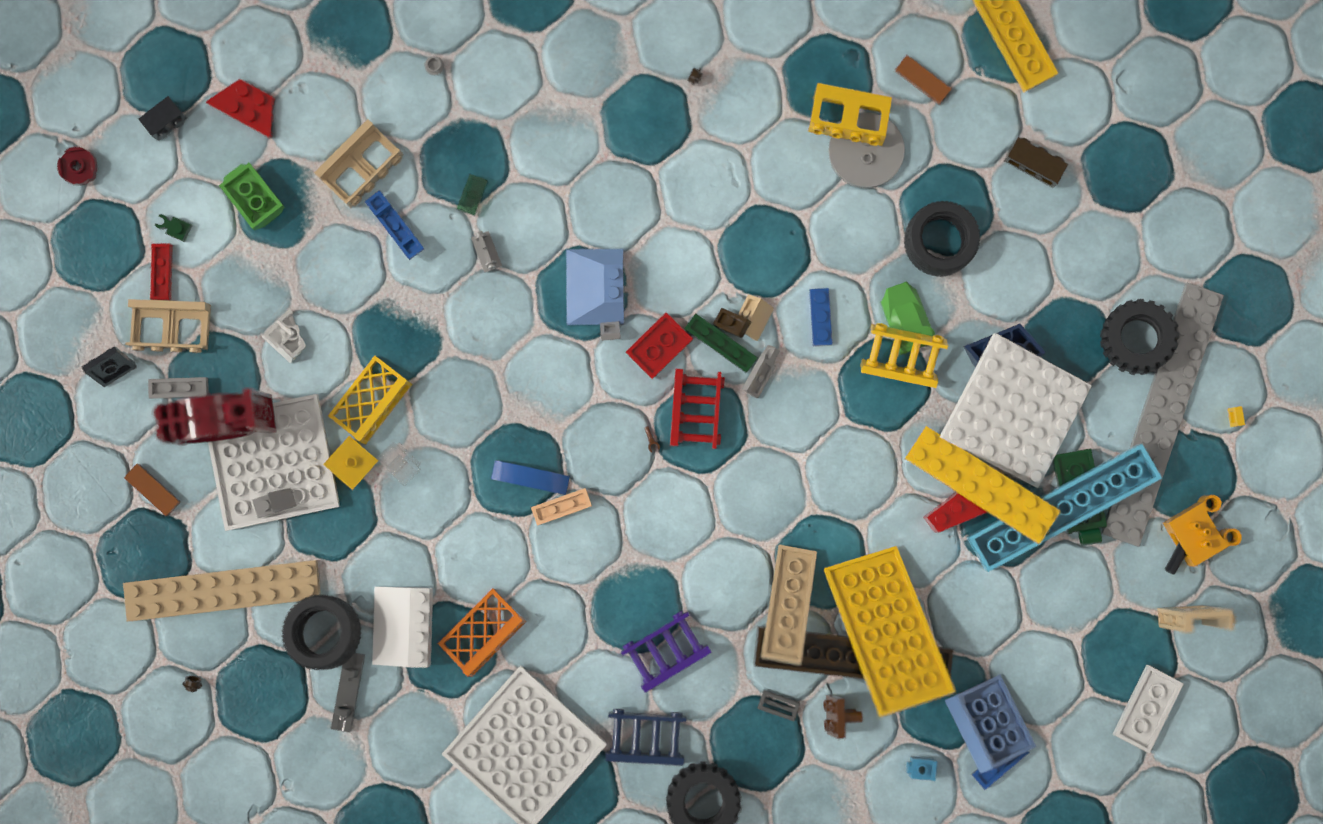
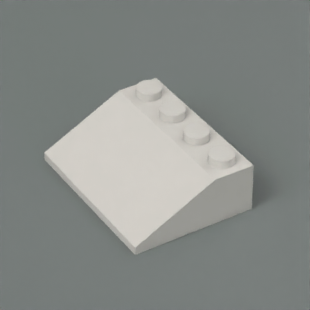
M375 587L372 665L429 667L431 665L433 588Z

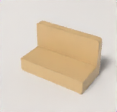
M748 295L738 314L752 322L745 334L758 341L774 307L761 298Z

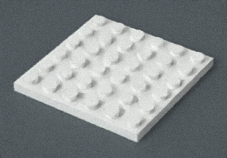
M993 333L940 438L1039 488L1092 385Z
M318 394L273 403L277 433L254 432L245 437L208 442L225 531L340 507L334 474L323 465L330 457ZM286 488L292 489L297 506L262 518L257 517L253 499L265 496L270 492Z
M520 665L446 748L442 755L517 824H537L607 743Z

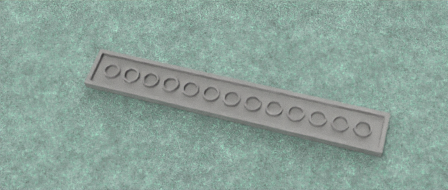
M1191 283L1185 284L1173 321H1177L1178 324L1176 328L1177 332H1179L1178 347L1171 359L1155 371L1130 448L1137 444H1143L1162 478L1224 296ZM1162 479L1110 506L1106 516L1107 527L1102 528L1101 534L1139 547Z

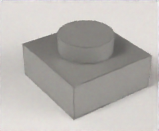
M619 321L600 323L602 341L621 339Z

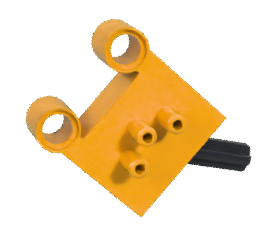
M1201 496L1197 503L1163 522L1164 527L1176 545L1165 567V571L1169 574H1176L1183 559L1188 566L1195 567L1227 547L1236 546L1241 542L1242 535L1239 530L1224 528L1218 531L1207 512H1216L1221 508V500L1218 496ZM1208 499L1212 501L1210 509L1206 505ZM1229 532L1232 534V540L1230 542L1227 540V534Z

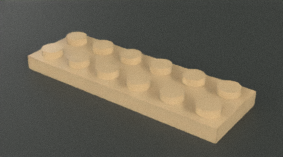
M784 545L778 546L761 658L796 665L801 664L817 551Z

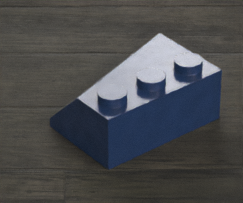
M1021 324L995 333L1038 357L1046 353ZM992 335L963 346L975 367Z

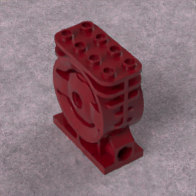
M250 388L243 389V393L205 395L171 401L168 404L158 403L156 408H153V416L157 420L156 437L165 444L185 446L187 444L245 437L254 432L277 433L272 394Z

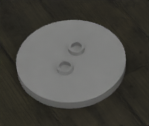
M859 113L857 127L878 131L881 115ZM888 120L886 138L882 146L852 142L843 138L836 139L831 136L828 148L829 160L835 173L846 183L859 188H874L891 180L902 165L905 151L902 135L890 120Z

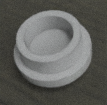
M432 56L426 60L425 69L430 75H439L444 69V63L439 57Z

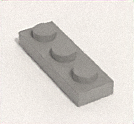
M207 377L148 379V397L150 399L192 398L208 395Z

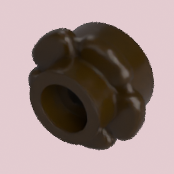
M693 67L687 80L692 85L699 83L703 75L700 72L701 68Z
M187 676L182 685L186 688V691L196 692L202 687L201 678Z

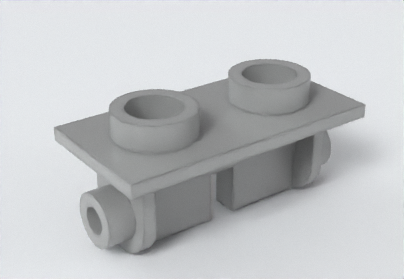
M480 231L476 233V236L471 237L484 273L502 266L489 231L484 233Z

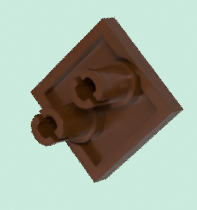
M833 694L826 695V700L823 702L824 711L826 712L824 729L828 735L834 738L846 739V723H862L863 713L862 711H856V709H845L844 698Z

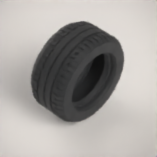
M951 201L932 202L921 208L908 223L904 233V249H906L905 252L912 264L923 273L936 277L952 275L962 270L975 257L980 246V229L977 221H975V217L962 205ZM935 220H944L954 225L961 237V246L958 253L953 257L944 259L929 253L923 245L922 239L923 229L926 224Z
M312 595L298 601L287 613L283 622L284 625L282 626L283 646L286 652H288V656L302 667L312 670L334 669L346 663L356 652L358 644H360L359 640H361V623L356 611L346 601L328 595ZM326 610L338 620L341 631L340 637L335 647L329 652L316 654L305 643L304 627L311 616Z

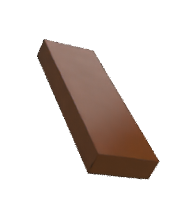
M908 55L904 57L895 69L897 74L938 105H940L951 90L949 86Z
M138 463L124 477L165 516H169L181 502Z

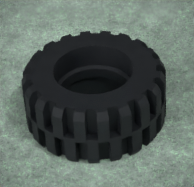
M1137 299L1134 302L1129 300L1125 304L1117 306L1105 320L1100 333V345L1104 349L1103 354L1105 358L1108 357L1110 359L1109 363L1112 366L1116 365L1119 367V371H1128L1131 375L1136 373L1145 375L1148 372L1158 370L1171 359L1179 344L1177 343L1179 332L1176 329L1178 324L1177 321L1172 320V313H1167L1162 304L1157 306L1155 301L1152 300L1144 302V299ZM1130 321H1144L1154 328L1158 341L1151 352L1136 354L1124 346L1121 340V331Z
M714 763L689 764V767L680 769L679 773L672 778V782L667 789L666 808L669 819L673 824H736L739 819L738 815L741 812V796L735 779L726 769L720 768ZM697 784H711L721 794V808L711 818H695L686 809V794L690 788Z

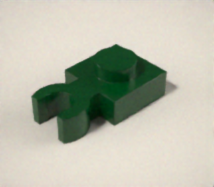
M159 214V217L164 219V223L162 225L155 223V227L161 230L167 229L165 234L185 242L192 225L176 217H172L170 221L165 215Z

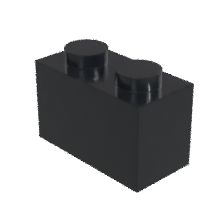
M167 96L138 118V120L149 134L159 141L168 137L169 132L174 128L181 127L187 116L176 102Z

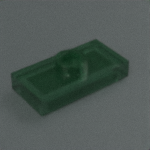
M469 174L457 210L475 216L488 180Z

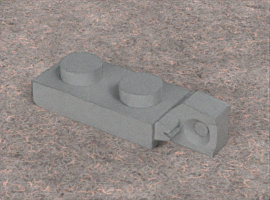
M770 345L766 347L742 387V390L754 398H759L776 367L774 365L775 359L780 352L777 348Z

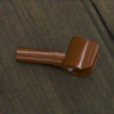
M649 426L644 427L649 441V451L652 453L650 448L652 444H656L658 450H660V445L654 441Z

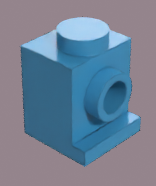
M910 757V762H907L906 773L909 774L911 779L936 781L937 761L932 758ZM921 766L925 767V771L923 773H919V768Z

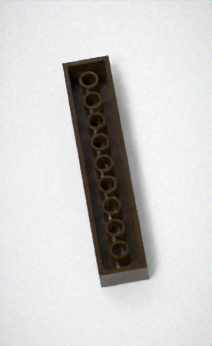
M757 626L753 659L755 667L865 679L849 636L806 631L801 664L796 665L761 658L766 627ZM938 647L951 680L953 649Z

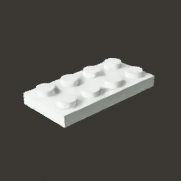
M1146 665L1113 735L1150 754L1184 683Z

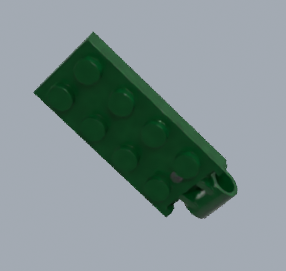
M1091 448L1057 454L1053 459L1058 487L1095 468ZM1104 510L1087 518V522L1082 521L1067 529V534L1078 532L1081 546L1102 543V535L1099 528L1107 527Z

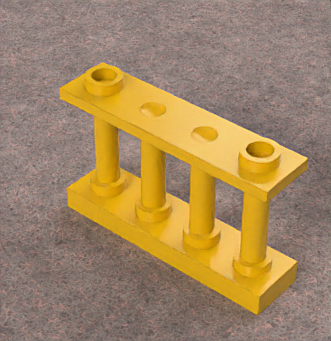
M883 323L871 324V334L876 335L870 358L867 360L862 359L861 373L937 388L938 377L934 373V368L940 348L948 349L947 339L940 335L929 336L890 328ZM883 336L894 338L889 361L886 364L877 361ZM902 340L913 342L909 361L905 368L896 365ZM921 344L932 346L927 368L924 371L915 369Z

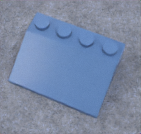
M1001 675L945 700L980 773L994 769L1036 747Z

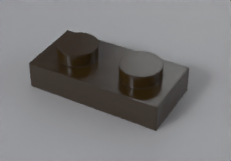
M721 308L713 325L743 338L752 322L747 318Z

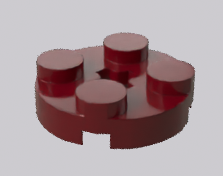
M71 147L64 151L61 158L59 157L57 170L66 182L75 186H81L95 180L98 164L91 152L82 147ZM76 162L82 165L78 171L73 169V166H76Z

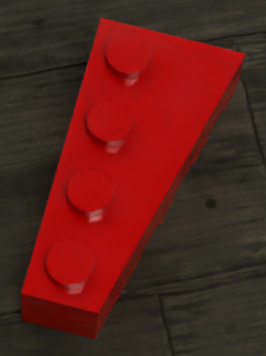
M955 492L923 518L934 533H939L987 511Z

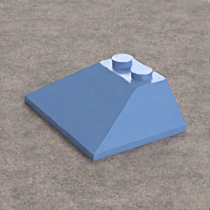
M623 249L566 250L567 325H600V323L617 321H619V325H624Z

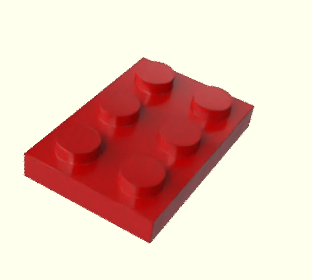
M666 312L625 353L653 379L693 339Z

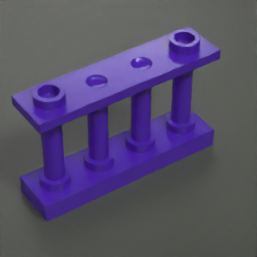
M683 611L676 613L672 616V621L635 643L630 641L622 646L624 649L621 651L622 656L629 653L644 678L642 680L644 683L641 684L644 693L712 653L708 645L703 646L698 642L685 620L686 617L690 616L688 612L683 613ZM679 623L694 648L692 649L694 653L689 656L682 653L668 629ZM660 633L663 634L677 658V663L671 667L669 664H666L652 640L653 637ZM643 643L647 645L660 667V673L656 676L650 675L635 648Z

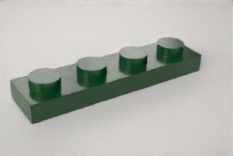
M696 313L684 328V330L745 373L749 371L758 358Z

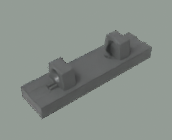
M354 653L342 665L331 729L344 732H351L365 654Z

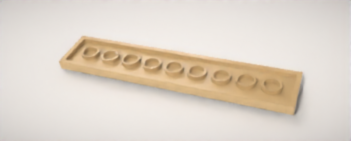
M317 560L123 583L127 622L296 602L312 595H321Z

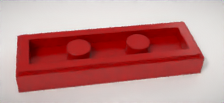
M151 243L150 300L171 301L173 249L171 243Z

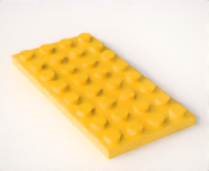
M897 546L824 568L825 576L880 718L955 693Z

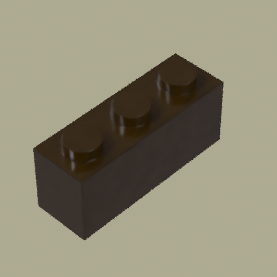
M1018 137L1013 142L1004 159V162L1052 188L1059 183L1069 165L1063 158L1049 154L1045 148L1036 147L1031 144L1030 140L1023 137Z

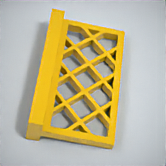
M374 356L328 417L354 436L356 440L366 445L413 384L378 357ZM378 362L381 365L382 373L373 374L372 368ZM395 375L398 378L393 385L387 386L386 376ZM382 377L383 386L374 388L373 378ZM363 379L370 380L369 389L361 390L360 383ZM384 390L382 400L375 401L374 391ZM371 392V402L362 403L361 393ZM352 394H358V404L349 405V397ZM372 405L371 414L363 416L362 406ZM359 407L360 417L350 418V408ZM346 409L347 419L339 420L335 415L339 410ZM360 420L361 427L355 433L351 429V421Z

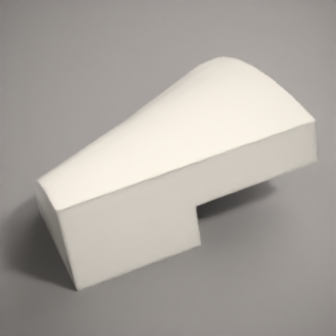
M291 309L277 320V323L262 336L289 363L293 362L306 347L303 338L299 334L300 330L294 321Z

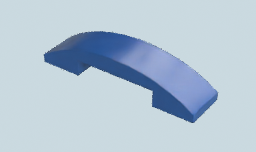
M380 190L364 201L409 260L424 250V247Z
M495 460L491 479L566 495L570 476Z

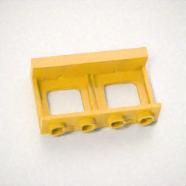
M817 83L808 132L816 135H828L836 139H848L852 142L869 143L872 146H882L886 138L892 97ZM822 101L844 105L842 122L840 124L820 120L819 115ZM859 108L881 112L878 131L857 127Z

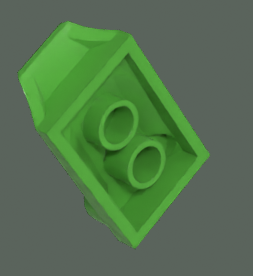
M249 162L247 164H240L224 177L223 183L219 185L254 231L265 227L278 217L285 208Z
M907 281L886 289L880 304L890 328L929 336L935 335L917 289L912 287ZM902 340L899 355L911 352L913 342ZM921 344L920 348L928 345Z

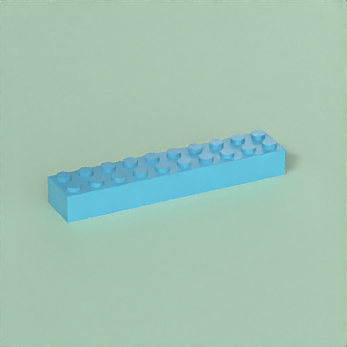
M1143 444L1133 446L1039 497L1060 510L1041 543L1162 479ZM997 520L966 537L984 570L987 572L1039 545L1001 520Z

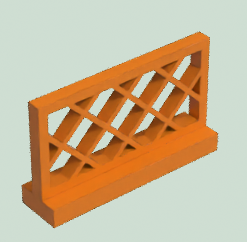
M492 588L438 644L456 662L467 677H473L527 621ZM492 595L498 599V608H488V599ZM478 610H484V622H474V614ZM488 610H498V621L488 622ZM501 610H509L513 616L509 621H501ZM464 624H471L470 636H461V627ZM474 624H484V635H474ZM487 624H497V633L495 635H487ZM450 638H457V649H449L445 643ZM460 638H470V649H460ZM474 638H484V646L481 649H474ZM460 652H470V660L465 665L460 661Z

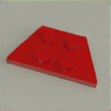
M238 79L206 101L209 106L269 139L272 138L271 125L273 122L272 109L274 108V98L271 95Z

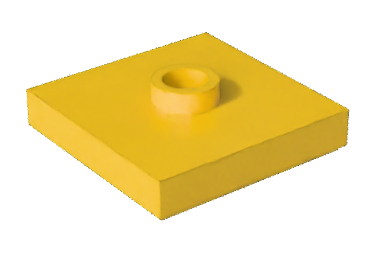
M348 436L323 465L353 490L378 460L351 436Z

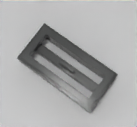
M763 690L757 709L795 721L800 702ZM766 695L795 705V708L765 699ZM767 703L775 707L793 712L792 716H790L788 714L763 706V704Z

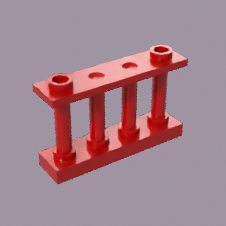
M675 369L670 446L678 447V442L682 443V441L712 443V449H716L717 445H720L721 434L717 433L720 389L724 388L725 377H721L722 372H717V378L687 376V374H683V369ZM682 385L716 386V396L685 395V393H682ZM681 404L715 405L714 416L684 414V412H680ZM679 423L714 424L713 435L683 433V431H679Z

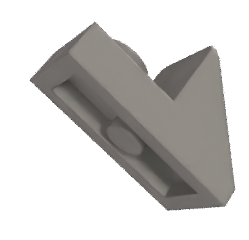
M291 488L270 492L265 496L252 500L258 518L297 506Z

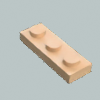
M584 488L533 506L531 509L538 526L592 507L587 490Z

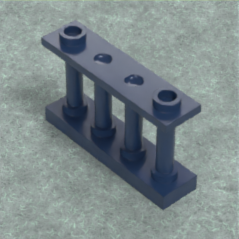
M618 708L613 709V712L609 711L608 718H614L613 746L610 748V751H606L607 762L684 766V755H680L679 752L680 722H686L687 719L686 716H683V713L671 712V715L624 712V709ZM622 719H634L632 749H630V752H623L620 748ZM641 720H653L652 747L649 753H641L642 750H640ZM661 721L672 722L671 751H669V754H661V751H659Z

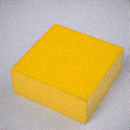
M1242 406L1227 408L1230 427L1245 425Z

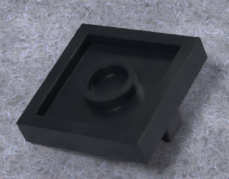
M114 346L90 360L81 368L86 375L101 386L106 387L137 368L132 359Z

